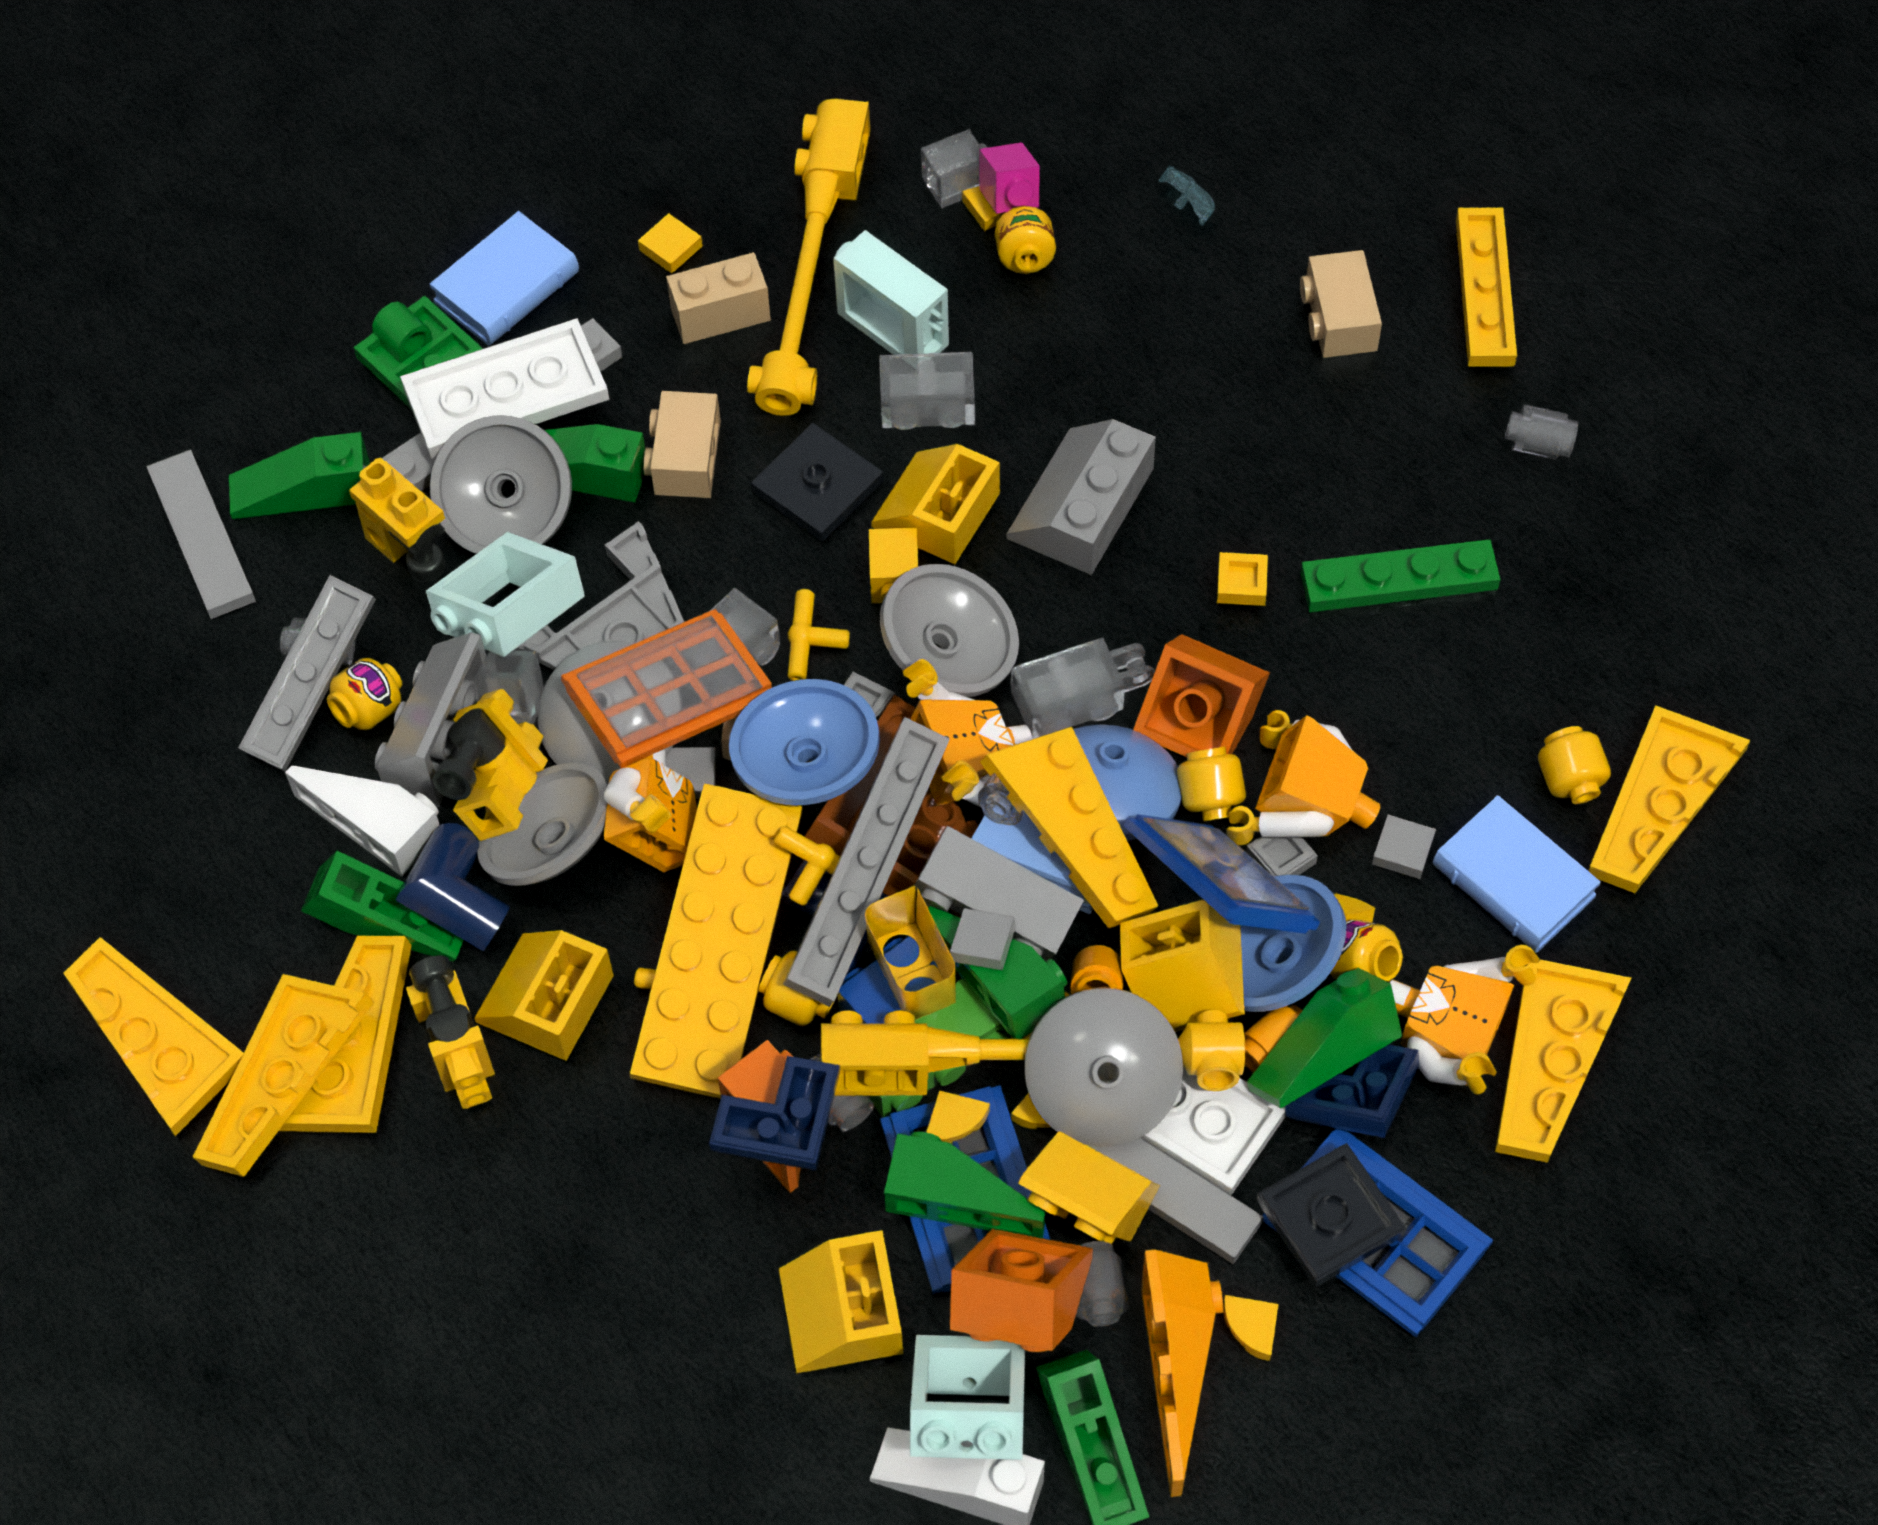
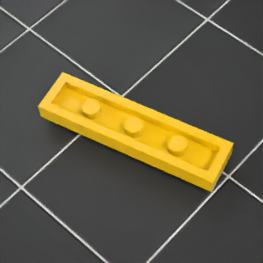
M1458 208L1456 227L1468 367L1515 366L1517 350L1503 208Z

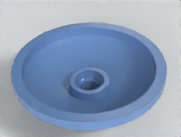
M795 680L768 689L753 699L741 711L730 733L729 753L732 766L739 780L759 797L784 805L816 804L845 793L864 778L871 769L878 754L880 744L879 727L876 716L868 702L851 688L827 680Z
M1090 725L1073 729L1127 841L1137 839L1124 827L1127 817L1135 818L1137 814L1173 819L1182 799L1177 776L1178 765L1161 745L1137 731L1115 725Z
M1301 875L1271 877L1320 921L1317 930H1308L1307 934L1240 925L1245 1011H1271L1295 1003L1318 987L1336 965L1345 943L1346 918L1337 898L1321 882Z

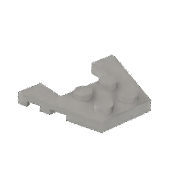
M639 521L605 544L607 556L631 581L559 632L554 633L546 625L515 650L555 670L568 656L594 643L623 641L635 644L684 622L673 594L664 579L658 559L648 542L645 529ZM693 647L681 652V655H686L688 652L693 650ZM671 657L662 661L667 667L674 663Z

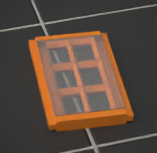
M716 609L561 675V681L566 687V692L615 764L618 763L620 768L739 716L741 711L753 699L772 688V683L722 613H718Z

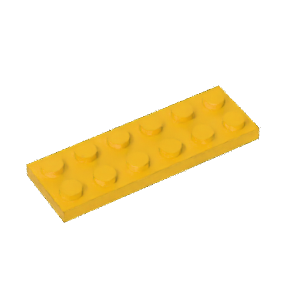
M704 783L635 1051L630 1078L721 1099L718 1077L742 1059L792 855L791 852L776 845L774 837L782 826H786L795 832L798 831L802 815V805L779 804L758 795Z

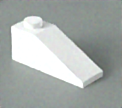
M291 766L285 772L295 797L402 877L414 866L431 834L440 825L437 818L439 811L433 802L419 792L413 796L400 785L298 766Z
M887 1428L870 1477V1482L1003 1525H1030L1044 1482L1045 1461L1022 1454V1460L910 1457V1431ZM967 1440L960 1443L963 1447L973 1445Z

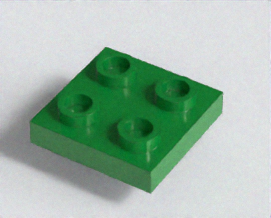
M423 296L408 308L398 301L386 305L379 311L373 321V334L354 347L356 358L411 410L412 408L400 376L483 349L426 296Z

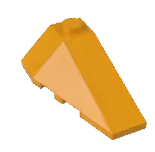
M1159 1250L1145 1251L1141 1292L1170 1497L1182 1496L1215 1314L1223 1313V1299L1220 1282L1210 1281L1207 1263Z

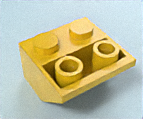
M959 444L917 452L872 520V527L875 529L917 528V545L919 549L956 564L1000 494V462Z
M1204 899L1120 923L1121 970L1133 994L1147 1000L1164 1015L1174 1032L1184 1030L1188 1023H1197V1016L1207 1010L1223 1011L1228 1018L1245 1014L1240 925L1230 924Z
M562 930L522 934L476 1014L475 1022L567 1061L614 976L608 950Z
M1058 1131L1018 1182L1021 1186L1032 1191L1027 1201L1064 1219L1067 1218L1069 1212L1078 1217L1074 1227L1101 1242L1105 1241L1111 1245L1116 1237L1131 1242L1160 1187L1159 1184L1061 1131Z
M882 1230L828 1240L779 1268L797 1373L903 1354L901 1326Z

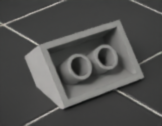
M1114 419L1070 428L1007 532V539L1092 575L1154 468L1156 437Z
M471 632L434 644L426 661L418 663L413 676L412 692L407 702L402 701L399 704L394 717L393 733L388 742H383L380 745L376 754L375 769L379 773L381 782L400 785L413 796L419 792L430 799L435 806H440L444 795L435 788L433 776L443 761L454 759L458 749L449 736L450 729L456 723L453 719L459 709L476 704L484 694L491 692L494 686L481 635Z
M949 826L945 828L936 842L914 884L915 890L917 891L918 888L920 893H922L921 895L926 905L948 912L950 908L962 915L963 909L966 908L1013 916L1016 928L1012 939L1032 946L1045 961L1051 959L1057 953L1084 901L1080 897Z

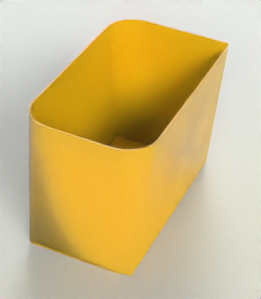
M915 886L870 904L865 912L868 943L901 1011L910 1012L914 1015L915 1020L956 1003L955 962L919 889L917 888L916 921ZM896 935L910 936L919 945V956L909 966H893L887 962L883 955L885 943ZM932 961H935L937 966L929 964H931ZM926 977L936 982L918 991L909 992L904 990L906 985L915 978Z

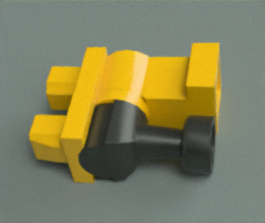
M382 458L375 459L360 471L359 477L361 481L349 489L351 498L356 501L365 538L393 563L407 553V568L409 574L415 580L421 582L436 580L443 574L446 567L442 550L438 545L432 543L445 531V528L440 524L445 519L443 510Z
M504 689L486 693L476 704L458 710L453 719L456 723L449 731V736L458 749L454 759L443 761L433 776V784L442 795L458 800L453 811L480 841L517 830L524 816L518 808L524 795L536 782V772L542 771L548 761L539 750L544 736L534 724L527 722L517 724L510 716L514 708V701ZM485 806L486 815L482 820L476 815L474 809Z
M437 955L418 961L410 968L409 973L413 985L406 987L418 1023L426 1021V1029L431 1040L428 1045L445 1091L456 1089L463 1109L491 1100L492 1096L486 1077L495 1075L479 1026L474 1025L455 970L453 971L449 958Z

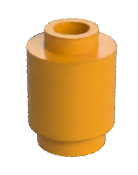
M1093 945L1081 950L1073 962L1071 994L1092 988H1116L1123 990L1121 958L1117 952L1103 945Z
M1291 1005L1290 1007L1285 1006L1271 1010L1244 1033V1065L1252 1073L1257 1070L1303 1011L1301 1008Z

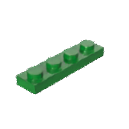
M1490 539L1302 562L1301 577L1309 612L1498 590L1500 576Z

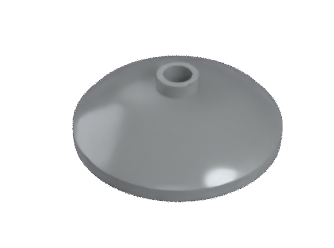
M494 415L467 423L453 433L444 443L432 468L430 495L431 500L444 512L445 519L440 524L445 528L446 533L460 546L477 554L506 532L542 545L545 544L557 532L567 515L572 495V478L563 451L546 431L532 422L518 417ZM511 480L515 484V493L511 497L505 498L502 495L501 487L503 483Z
M922 565L902 574L893 583L883 599L880 611L882 637L891 657L902 670L919 659H925L934 667L938 676V683L947 689L948 692L966 697L981 695L994 689L1012 670L1019 649V635L1015 619L999 593L975 574L951 565Z
M605 641L586 646L562 661L549 677L539 701L538 727L539 732L544 736L542 743L551 759L557 765L570 762L591 765L601 772L608 783L611 774L615 770L620 769L618 763L615 764L566 692V687L561 681V675L628 647L632 643ZM662 661L636 672L648 691L675 679ZM627 677L591 691L596 700L601 698L607 699V706L604 710L639 695ZM679 688L654 699L667 718L682 712V698ZM645 703L610 718L622 738L657 723V720ZM673 745L665 749L666 756L671 751Z
M579 762L562 763L537 772L536 782L524 795L518 808L524 816L517 830L482 841L478 839L479 848L477 854L483 869L495 881L511 886L541 883L570 869L593 848L604 831L608 804L604 799V791L609 784L608 781L595 767Z
M1116 988L1082 990L1065 997L1053 1005L1041 1017L1031 1033L1024 1060L1027 1090L1042 1118L1057 1132L1061 1131L1085 1145L1110 1147L1129 1143L1153 1130L1166 1117L1175 1103L1183 1074L1180 1044L1168 1020L1147 1000L1131 992ZM1106 1062L1114 1063L1117 1068L1115 1077L1109 1081L1101 1080L1098 1077L1099 1067Z

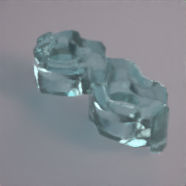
M1169 166L1158 180L1163 183L1166 181L1182 192L1174 205L1182 209L1186 202L1189 201L1200 218L1199 223L1201 225H1204L1215 210L1212 197L1199 187L1191 176L1176 170L1174 167Z

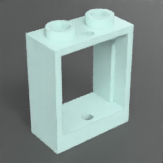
M866 230L852 242L848 241L839 248L834 257L837 313L919 373L949 345L948 289Z
M509 532L503 534L426 590L431 607V619L438 631L455 638L471 632L481 635L485 650L503 657L585 596L575 556ZM508 583L520 586L519 589L494 607L482 603Z
M916 1335L910 1407V1457L1022 1460L1025 1350L1020 1347V1344L1001 1340L978 1341L970 1336ZM927 1394L1010 1396L1009 1404L927 1402ZM967 1440L973 1445L963 1447L960 1443Z

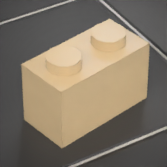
M1359 250L1309 257L1307 276L1300 277V292L1302 302L1304 304L1310 303L1312 313H1309L1310 336L1313 341L1319 340L1323 358L1377 351L1382 322L1364 251Z
M754 252L666 276L671 311L683 344L771 320L768 289Z
M661 391L659 409H652L650 414V437H655L654 447L646 448L644 455L645 476H652L655 495L711 498L721 423L717 394Z

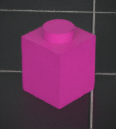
M1023 143L979 149V190L996 214L1021 206L1039 207L1040 166Z

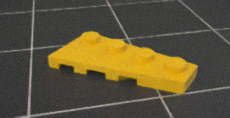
M1655 705L1590 865L1589 872L1601 881L1636 893L1747 750L1750 740Z
M1072 727L987 754L980 763L990 776L996 774L1010 792L1006 797L1019 813L1024 811L1041 832L1038 838L1050 854L1056 852L1070 870L1068 877L1108 928L1117 926L1121 922L1150 914L1158 907L1154 895Z
M406 936L356 937L334 986L366 993L375 1003L279 1131L377 1132L412 946Z
M101 937L64 972L66 979L174 1136L231 1080L244 1053Z
M1545 960L1526 965L1533 970L1537 977L1532 985H1523L1495 1152L1548 1163L1631 980L1630 977Z
M283 974L193 1158L202 1166L244 1177L375 1002L363 992Z

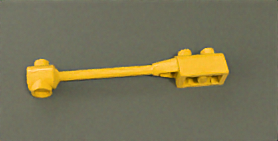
M828 99L819 104L816 115L805 114L802 138L803 141H810L808 150L798 148L795 159V175L803 176L802 182L805 186L807 223L780 350L766 354L762 367L751 366L748 374V393L756 394L755 401L757 405L771 414L792 415L800 410L801 404L813 405L817 369L808 366L806 360L798 355V349L824 225L827 223L838 198L856 200L870 134L869 102Z
M841 1011L832 1016L831 1024H821V1062L840 1065V1075L834 1096L927 1095L928 1073L980 1063V1060H1025L1029 1039H980L979 1036L928 1027L927 1023H915L914 1015L907 1011L890 1012L884 1017V1023L863 1024V1018L857 1012ZM1204 1011L1197 1016V1023H1188L1178 1038L1182 1052L1183 1067L1188 1075H1197V1083L1201 1088L1208 1091H1224L1234 1087L1239 1081V1075H1242L1244 1071V1029L1242 1023H1228V1017L1223 1011Z

